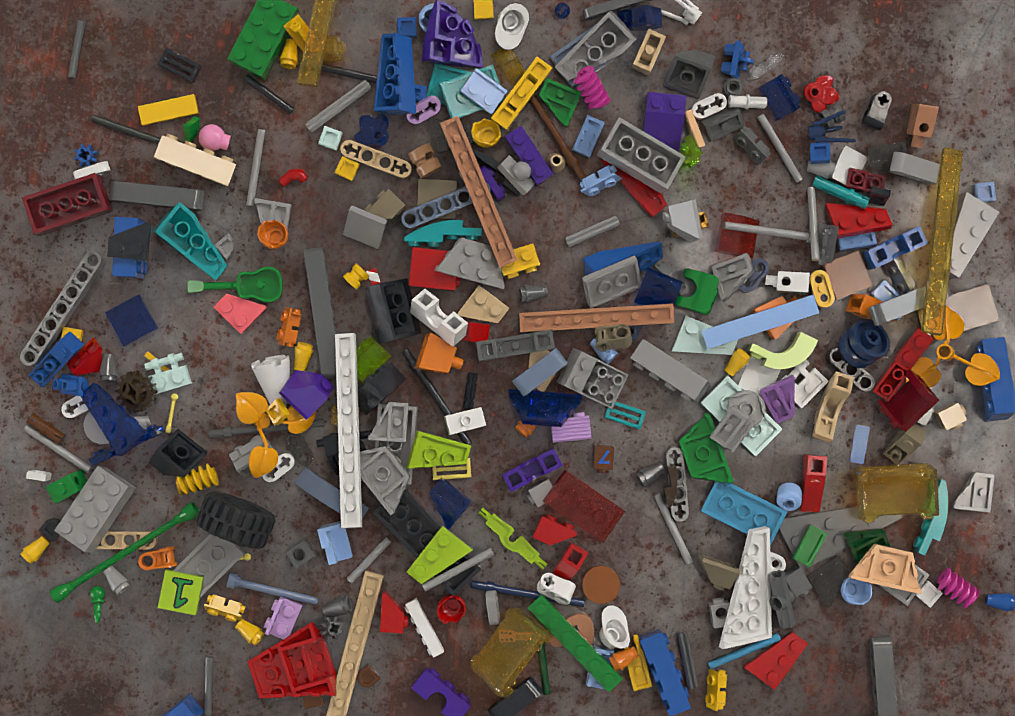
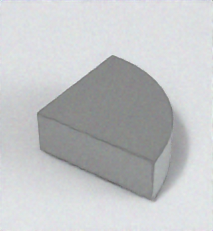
M230 233L214 245L226 260L232 256L234 251V240Z

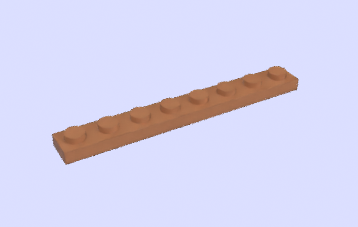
M459 116L441 122V128L499 267L517 261Z
M673 304L519 313L520 332H538L551 329L552 331L587 329L619 324L627 326L674 323Z

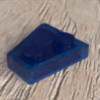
M442 477L429 493L448 530L472 502L471 499Z

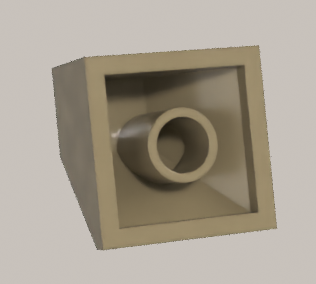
M698 553L697 557L709 581L714 584L713 587L722 591L725 588L731 589L740 573V569L733 564Z

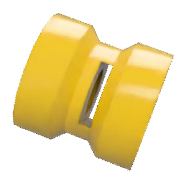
M356 263L352 267L351 272H347L343 277L357 290L360 287V282L367 280L370 276Z

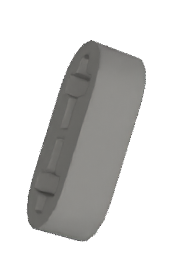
M486 591L489 624L499 625L500 610L497 591Z

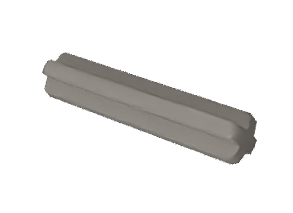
M613 216L566 237L565 241L571 247L617 227L620 224L616 216Z

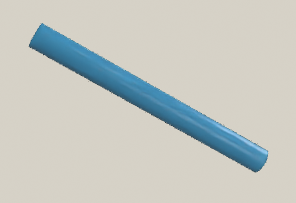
M776 633L772 635V638L757 641L708 662L710 669H714L778 642L781 638Z

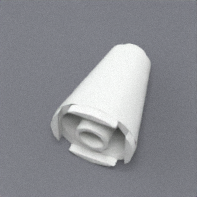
M276 355L265 358L262 363H260V360L251 364L252 370L269 404L271 405L275 399L281 398L287 407L286 404L289 403L279 392L290 377L289 356Z

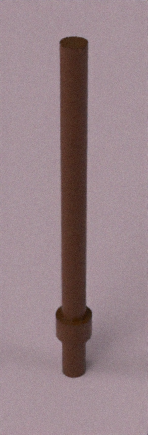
M534 94L529 101L567 159L566 163L569 168H572L579 180H582L586 175L578 164L580 163L576 156H573Z

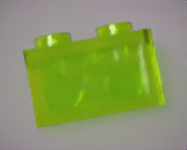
M688 135L682 140V146L680 147L686 157L690 156L689 159L683 162V168L686 166L691 168L701 161L700 157L703 154L692 136Z
M372 336L363 340L360 347L356 350L357 377L363 382L391 357Z

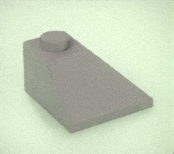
M696 199L664 208L663 220L664 223H667L669 229L689 243L703 238Z

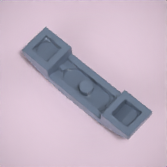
M304 467L295 484L341 514L340 489L322 479L321 476L312 470ZM362 503V518L364 517V515L366 514V512H367L368 509L370 508V507H368L367 505H365V504H363V503Z

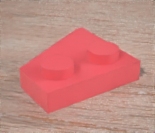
M227 293L213 307L240 334L267 309L265 305Z

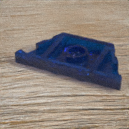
M509 389V398L522 424L562 427L582 402V395L531 391L523 397L519 390Z

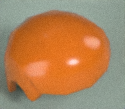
M265 220L258 227V238L266 248L278 249L283 247L288 241L289 233L287 228L278 220Z

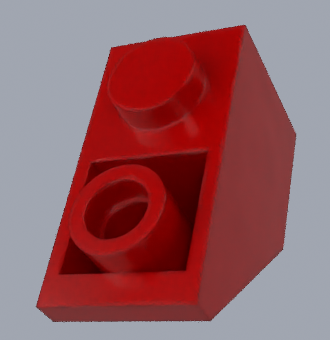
M547 514L546 516L541 515L532 536L548 545H553L575 537L577 531L574 530L575 526L567 522L561 524L557 522L558 518Z
M570 541L552 574L570 581L587 557V550Z

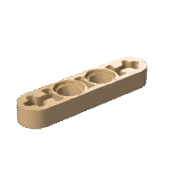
M346 140L341 145V153L356 162L402 179L408 178L412 173L411 165L400 158L352 140ZM352 144V148L357 151L358 147H361L358 158H355L357 154L354 152L346 154L345 146L349 147ZM363 152H372L373 158L370 161H364L362 159ZM382 158L390 159L391 164L388 168L380 166ZM394 161H398L396 165L399 167L406 165V169L408 170V172H404L402 175L400 174V170L394 168V172H392L391 170L394 167Z
M107 531L101 540V545H98L96 549H125L129 546L124 540L126 535H132L135 543L151 533V531ZM107 535H113L115 537V543L113 545H108L106 543L105 539ZM158 537L154 538L150 545L146 543L138 549H152L157 545Z

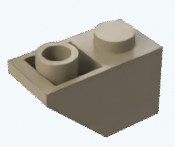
M388 189L387 191L383 190L376 197L377 201L374 205L369 204L364 211L391 221L406 208V205Z
M916 423L907 432L900 429L883 452V455L899 465L922 444L926 430Z

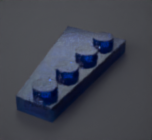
M92 383L83 391V396H80L117 456L126 454L150 433L134 417H131L121 405H118L97 383Z

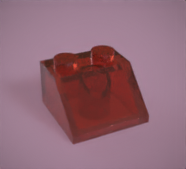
M723 213L721 215L715 252L735 256L748 253L750 258L753 259L757 234L723 229V222L759 226L760 221L743 215Z

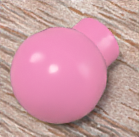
M210 124L200 130L198 138L203 148L211 151L219 149L227 151L231 136L225 134L219 126Z

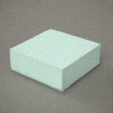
M324 126L318 144L337 151L343 132Z

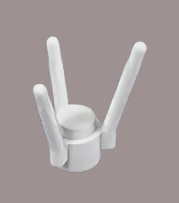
M675 0L685 8L682 13L684 18L661 9L656 10L658 13L678 20L685 25H688V23L694 25L702 14L698 10L699 8L690 0H684L687 4L682 0Z

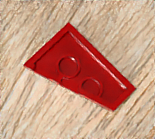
M826 203L824 207L831 225L839 226L837 239L888 230L892 227V222L886 209L866 207L864 210L859 206Z
M791 631L765 652L757 655L751 662L743 665V667L775 690L808 643Z

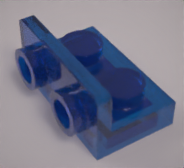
M783 74L759 87L763 96L767 98V103L777 121L798 110L801 103L796 93L793 94L790 88V80L784 77Z

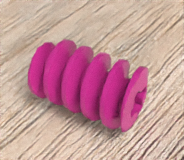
M593 66L582 68L573 81L574 84H579L577 89L581 91V96L585 97L584 102L589 103L587 105L588 109L604 107L611 100L607 91L604 90L605 88L601 84V80L597 78L598 75L594 71Z
M950 568L944 569L937 578L938 590L941 591L945 588L944 595H948L951 592V600L958 597L957 604L964 601L962 606L964 609L972 605L980 594V590H977L973 585L970 586L968 581H964L960 576L958 577L957 573L952 572Z

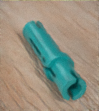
M818 175L812 184V187L838 197L847 204L851 203L859 206L864 210L870 198L854 192L855 190L852 188H844Z

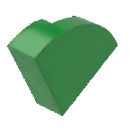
M194 116L183 125L184 141L192 142L199 130L200 118Z

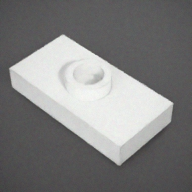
M482 407L444 416L448 435L486 426Z

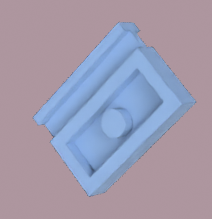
M476 68L460 92L489 114H492L507 93V90Z

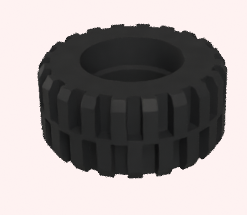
M214 491L206 494L196 518L197 525L211 535L233 544L255 549H262L266 546L276 522L275 515L265 508L245 499Z

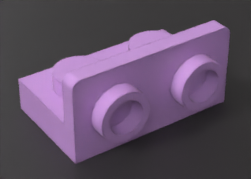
M280 597L279 600L275 599L271 608L274 613L271 618H267L264 628H266L265 634H271L281 639L290 636L303 604L284 597Z

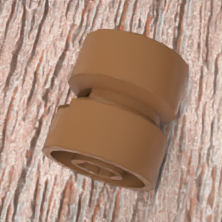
M430 143L424 144L408 154L413 165H417L416 171L421 179L432 175L442 168L438 158L433 157L434 151Z

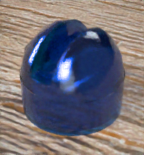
M559 3L555 7V15L559 19H565L569 16L570 7L566 3ZM563 6H565L566 9L562 12V14H559L558 12L562 9Z

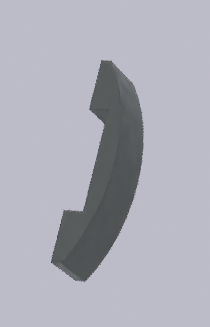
M552 329L476 342L479 361L555 349Z

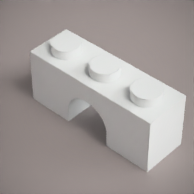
M424 289L412 299L410 313L452 347L466 336L468 322L454 311L449 316L445 315L439 307V299L428 290Z

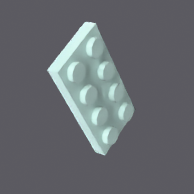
M726 376L700 403L720 422L727 413L729 399L733 394L742 391V389L729 376ZM765 413L761 422L751 428L741 443L754 456H757L782 428Z

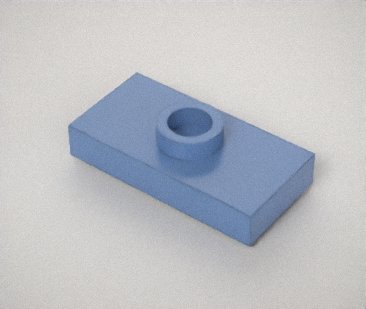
M587 115L572 151L590 158L605 122Z
M874 232L836 240L839 252L877 245Z

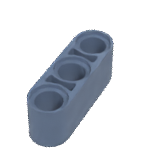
M555 348L512 382L524 397L568 364L560 351Z

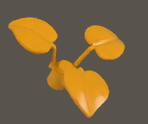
M947 305L937 312L931 327L935 339H946L944 344L939 345L936 350L938 355L936 363L933 364V361L927 357H920L911 370L921 376L930 388L935 386L941 378L940 371L936 369L940 360L950 361L955 358L969 365L966 368L965 375L970 383L983 386L999 380L1000 371L998 365L990 356L976 353L972 356L971 362H968L955 355V350L948 345L950 338L957 339L962 335L965 325L961 316Z
M241 392L236 393L237 417L242 423H253L256 425V430L259 432L264 443V447H254L249 455V470L254 478H258L271 472L276 467L278 453L275 449L268 448L267 440L262 429L270 425L271 421L270 417L264 413L268 408L266 399L257 393ZM290 406L287 409L290 413L286 417L287 420H283L281 423L288 424V430L291 433H302L312 425L316 411L306 420L295 408Z

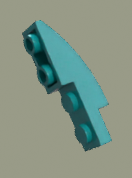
M463 220L441 221L413 231L404 237V241L409 243L408 246H420V243H428V247H439V244H443L444 236H447L448 240H458L459 237H466V239L476 241L478 237H482V228H463Z
M936 478L931 483L929 488L931 492L922 503L921 508L923 510L921 513L928 515V517L923 520L920 536H917L913 543V551L924 556L932 539L941 540L947 520L946 481Z

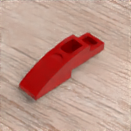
M917 327L908 340L904 341L872 391L889 402L907 378L904 374L909 369H912L934 338Z

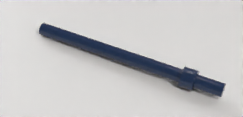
M472 580L471 588L485 590V592L496 590L497 593L537 599L541 595L537 591L496 585L495 582L490 581L485 583ZM545 596V598L548 601L558 603L555 600ZM571 598L568 605L584 607L585 600Z

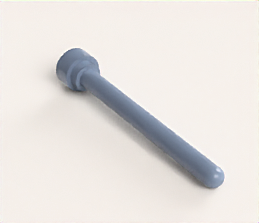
M234 573L229 574L226 588L230 589L243 587L314 605L318 603L317 597L243 580L241 577H238V574Z

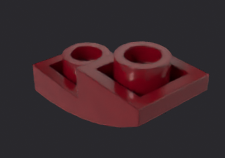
M849 168L845 187L867 193L872 186L884 189L886 176Z

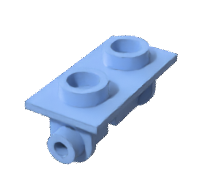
M608 165L597 171L600 178L597 179L596 174L593 173L582 179V182H580L582 190L580 191L588 196H595L600 193V190L614 186L622 178L614 174L617 172L614 165Z

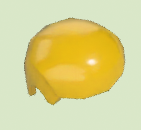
M484 118L477 123L475 122L472 126L473 141L478 146L490 148L499 142L501 130L496 122Z

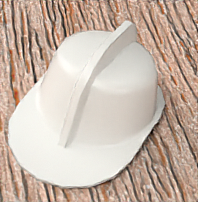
M517 3L510 4L498 15L495 38L498 45L504 49H513L522 40L529 21L528 11L523 5Z
M613 605L604 608L602 612V628L599 632L600 640L607 646L608 650L626 648L630 643L626 616L622 610Z

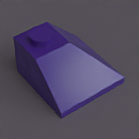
M295 370L279 394L307 420L325 402L335 387L322 374Z

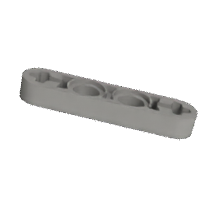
M671 447L665 454L666 466L674 464L673 458H670L669 454H672L673 450H675L679 454V457H676V463H681V466H676V469L681 471V478L677 480V488L683 490V496L680 499H675L674 502L680 503L684 501V504H680L681 510L685 511V514H682L681 518L675 514L678 511L677 504L670 507L671 516L676 521L682 522L689 516L684 455L681 449ZM667 472L668 485H670L669 477H668V472Z

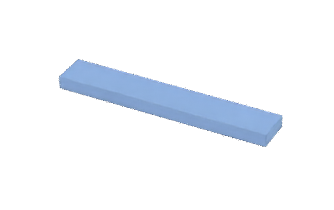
M810 295L702 330L707 349L819 314L814 295Z

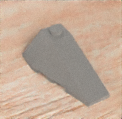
M609 11L555 68L569 81L577 77V73L586 66H593L595 68L624 53L636 38L613 11Z

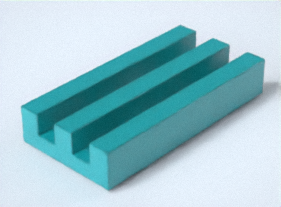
M615 402L614 405L640 413L641 417H637L607 407L604 418L641 430L646 411ZM613 412L637 420L639 423L637 425L609 414Z

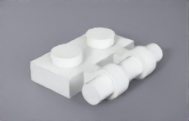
M807 360L794 366L795 369L788 375H794L796 378L801 374L804 377L798 384L795 383V404L801 409L829 382L816 368L808 372L805 369L810 364Z

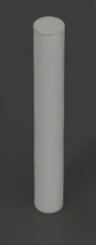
M386 537L347 577V580L353 583L392 541Z

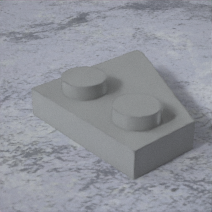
M254 198L261 223L265 220H278L286 226L288 231L291 204Z
M748 253L711 266L714 276L719 279L717 287L723 302L754 273Z

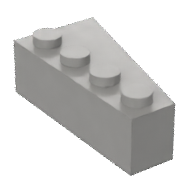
M644 339L630 357L634 361L632 365L641 371L643 368L650 372L648 374L650 377L657 381L661 379L665 382L664 386L672 391L676 389L682 393L680 396L689 402L692 400L698 404L710 386L708 380Z

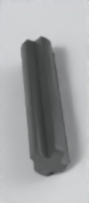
M681 632L677 636L687 687L693 689L698 687L689 637L687 632Z

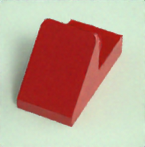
M468 322L466 336L461 340L470 342L488 340L490 325Z

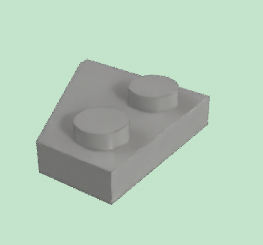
M388 402L368 440L406 442L409 403Z
M973 472L952 504V508L990 513L995 475Z

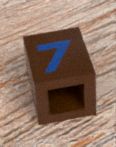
M594 445L592 468L597 469V473H608V470H613L614 446Z

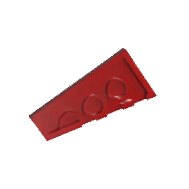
M605 160L601 161L605 166H612V164ZM615 167L617 172L614 174L622 178L619 182L651 218L667 205L661 193Z

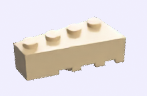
M170 134L161 136L153 159L165 161V163L171 166L183 168L187 172L201 175L203 178L224 186L229 185L236 164L232 163L233 159L223 155L222 158L214 156L215 152L206 148L203 151L196 149L197 145L185 141V144L177 141L178 137Z

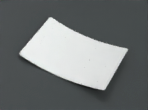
M845 146L837 161L833 179L846 185L849 168L862 170L868 157Z
M751 357L738 386L761 396L760 388L776 382L781 369L761 366L762 359L758 360Z

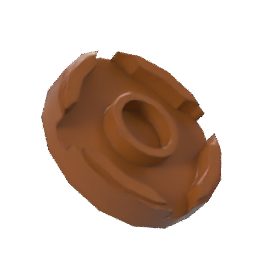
M598 565L586 571L582 579V588L589 600L594 603L604 604L616 598L620 589V581L613 569L608 566Z

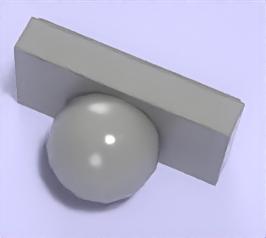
M509 155L497 167L523 196L535 185V182L530 178L531 168L526 162L520 161L516 163Z

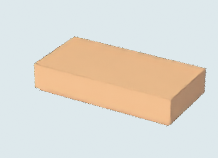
M692 109L685 112L684 121L694 147L698 150L703 148L705 143Z

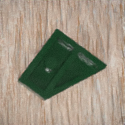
M883 529L844 533L856 564L860 562L873 544L891 547Z

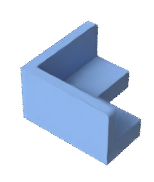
M341 521L322 525L317 530L322 549L325 548L329 565L352 558L353 555L346 528H341Z

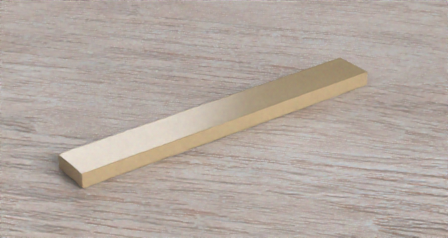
M367 570L364 573L336 678V696H331L326 716L347 715L384 577L382 574Z

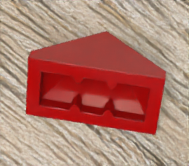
M93 337L67 363L72 374L81 375L100 371L102 347L97 339Z

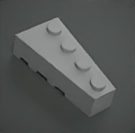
M968 192L962 193L959 196V202L953 215L954 218L947 234L948 237L937 265V270L952 279L961 276L999 214V211Z

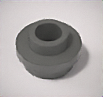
M729 78L724 83L723 89L728 96H738L743 90V84L737 78ZM730 85H735L736 90L731 91Z

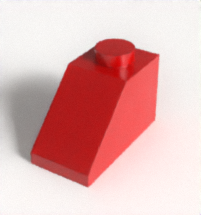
M383 591L380 632L403 633L404 628H408V617L405 616V610L388 591Z

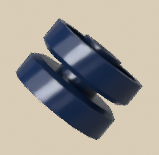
M871 319L858 321L851 328L843 332L839 338V349L842 356L849 364L857 368L870 366L887 354L890 341L886 331L881 325L874 326Z

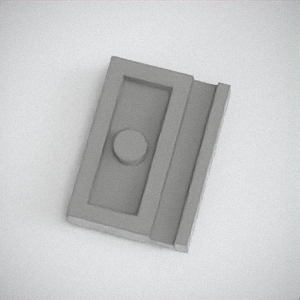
M731 406L711 433L710 438L723 447H727L733 453L755 425V421Z

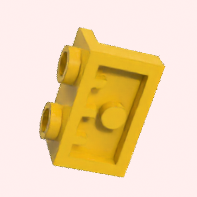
M534 244L513 249L517 261L501 267L503 277L508 276V279L519 276L518 272L526 270V273L537 271L540 262Z

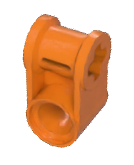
M175 546L143 553L138 559L139 566L144 570L177 566L178 563L175 562L173 551ZM145 556L152 557V565H147L144 562Z

